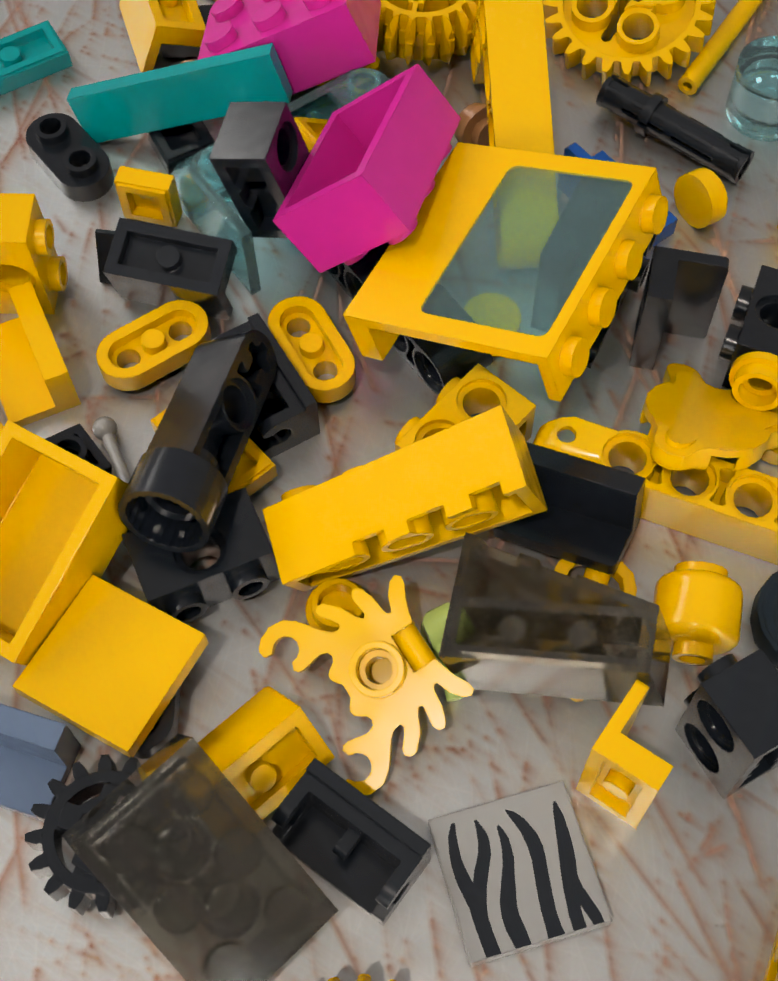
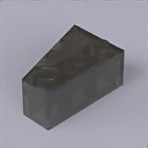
M465 532L439 652L440 659L449 671L467 681L475 690L622 703L638 679L650 687L642 705L664 707L672 639L659 605L581 575H577L575 579L543 567L536 558L520 553L517 557L488 546L483 538Z

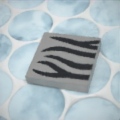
M564 781L428 820L429 832L470 967L608 926L613 921Z

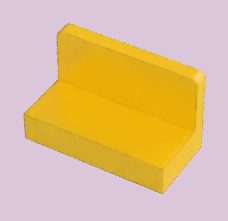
M120 0V11L140 72L154 70L161 44L201 47L206 26L196 0Z
M31 281L8 288L19 317L0 324V400L7 419L21 427L81 405Z
M638 679L593 745L576 787L577 791L635 829L674 767L627 737L650 689L648 685Z
M267 686L166 768L163 776L189 803L214 838L228 851L279 807L281 802L304 775L306 768L314 758L326 766L335 756L301 707L272 687Z

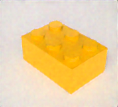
M7 420L0 433V655L13 663L27 666L91 575L94 574L99 578L102 577L123 540L122 534L128 531L118 514V504L128 483Z

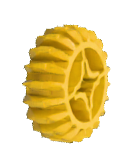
M380 0L381 11L377 52L384 51L387 61L399 57L405 59L407 66L413 60H419L429 67L433 59H440L445 63H449L453 54L459 56L466 55L468 47L471 46L472 31L480 0Z

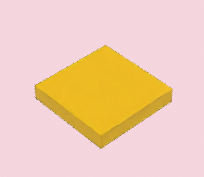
M92 574L12 687L22 697L130 758L136 755L209 642L204 633Z

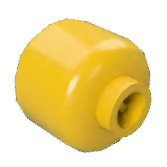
M704 561L677 563L674 566V571L664 574L655 585L650 627L653 638L659 644L671 649V658L677 662L698 666L712 664L714 655L727 653L739 643L743 609L741 586L728 577V570L723 566Z

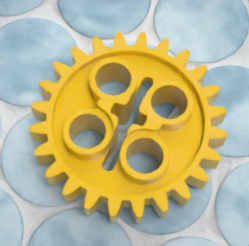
M544 0L546 38H552V52L554 55L565 53V68L570 69L582 63L581 79L586 80L597 71L601 73V85H603L609 76L611 77L612 73H616L630 83L632 76H639L647 87L651 85L652 72L658 71L668 80L672 75L673 62L687 68L690 62L691 51L701 53L704 37L709 36L711 33L716 0H638V2L637 0Z

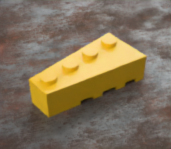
M502 405L367 464L351 468L342 473V475L319 485H306L291 489L281 495L282 501L262 509L282 585L302 592L314 589L327 580L334 578L344 579L548 510L525 437Z

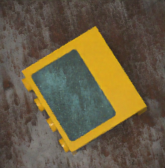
M458 142L434 177L435 187L422 203L416 217L418 219L416 228L403 241L388 246L343 313V316L364 357L383 361L399 335L537 364L548 398L561 402L574 377H580L585 371L590 349L601 329L607 328L611 324L616 312L617 300L627 282L637 277L641 269L643 254L654 234H660L666 224L668 200L661 194L657 168Z

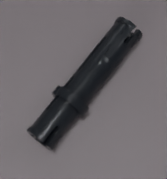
M612 73L611 77L609 76L606 79L596 99L598 106L617 114L635 126L634 130L644 137L650 134L664 141L693 160L716 171L730 182L736 184L738 179L742 178L754 157V151L738 143L736 144L719 132L676 110V108L667 104L668 98L658 92L651 95L632 85L616 73Z

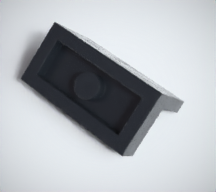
M119 217L103 273L124 299L157 306L174 300H187L201 306L207 316L230 320L233 307L225 292L237 248L234 241L230 239Z
M660 246L654 247L636 318L629 366L653 370L663 333L695 338L706 337L728 273L729 259L727 257Z
M526 442L548 510L494 528V536L606 574H614L639 524L646 478Z

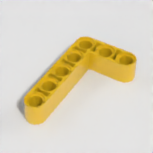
M480 0L471 38V71L474 85L485 84L489 146L555 154L543 1ZM517 170L507 177L493 199L498 263L501 274L540 272L542 257L560 225L556 175Z

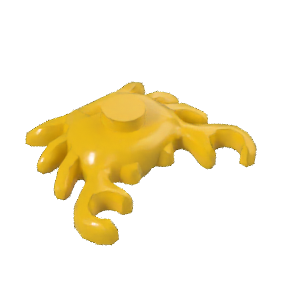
M394 575L389 581L388 599L391 612L386 613L372 596L361 588L355 587L351 591V597L365 614L364 618L356 617L342 607L322 603L317 606L315 613L321 618L338 623V630L334 632L322 631L297 621L282 620L268 627L260 639L259 645L260 654L264 658H268L274 655L277 643L281 639L293 638L298 644L299 653L292 662L293 670L299 673L309 668L322 655L330 654L332 656L333 663L328 673L330 680L342 684L351 698L350 712L358 717L367 716L372 720L373 724L368 733L349 740L343 745V751L348 756L359 753L365 755L370 760L371 772L365 780H346L364 795L374 794L386 783L391 766L392 739L395 730L400 725L404 727L402 747L404 755L413 757L418 753L422 735L419 716L421 706L424 707L434 728L441 730L446 727L444 707L435 691L437 684L448 692L461 697L472 696L474 688L467 681L457 677L436 658L415 625L409 610L405 584L402 577Z

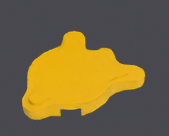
M679 363L669 364L663 377V383L656 385L647 393L639 420L640 424L650 423L651 427L647 437L651 444V458L664 468L674 471H683L691 468L707 469L713 456L736 458L733 471L746 469L759 461L765 451L778 448V413L758 411L741 405L734 398L732 389L723 390L706 384L699 372L690 366Z

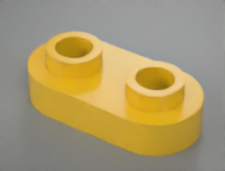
M304 296L289 297L277 303L269 313L268 328L315 400L319 403H332L347 396L353 389L356 381L354 356L322 305L314 299ZM297 331L307 332L301 337L291 336ZM323 374H331L335 376L334 378L328 380L317 379L319 376Z
M174 300L111 332L103 338L96 351L97 363L104 380L115 389L134 391L146 387L189 363L196 347L203 342L211 341V330L207 314L201 306L194 302ZM180 335H189L180 341L174 340ZM129 363H138L135 366L123 368L125 365Z

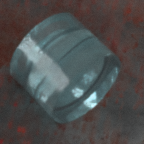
M778 36L758 38L743 48L739 55L725 105L726 116L730 124L738 132L749 138L765 142L778 141Z

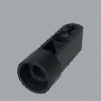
M250 330L203 342L196 347L147 451L139 459L118 504V514L123 524L135 536L146 543L172 552H193L203 548L208 543L228 495L230 482L276 374V355L270 340L264 333L258 330Z

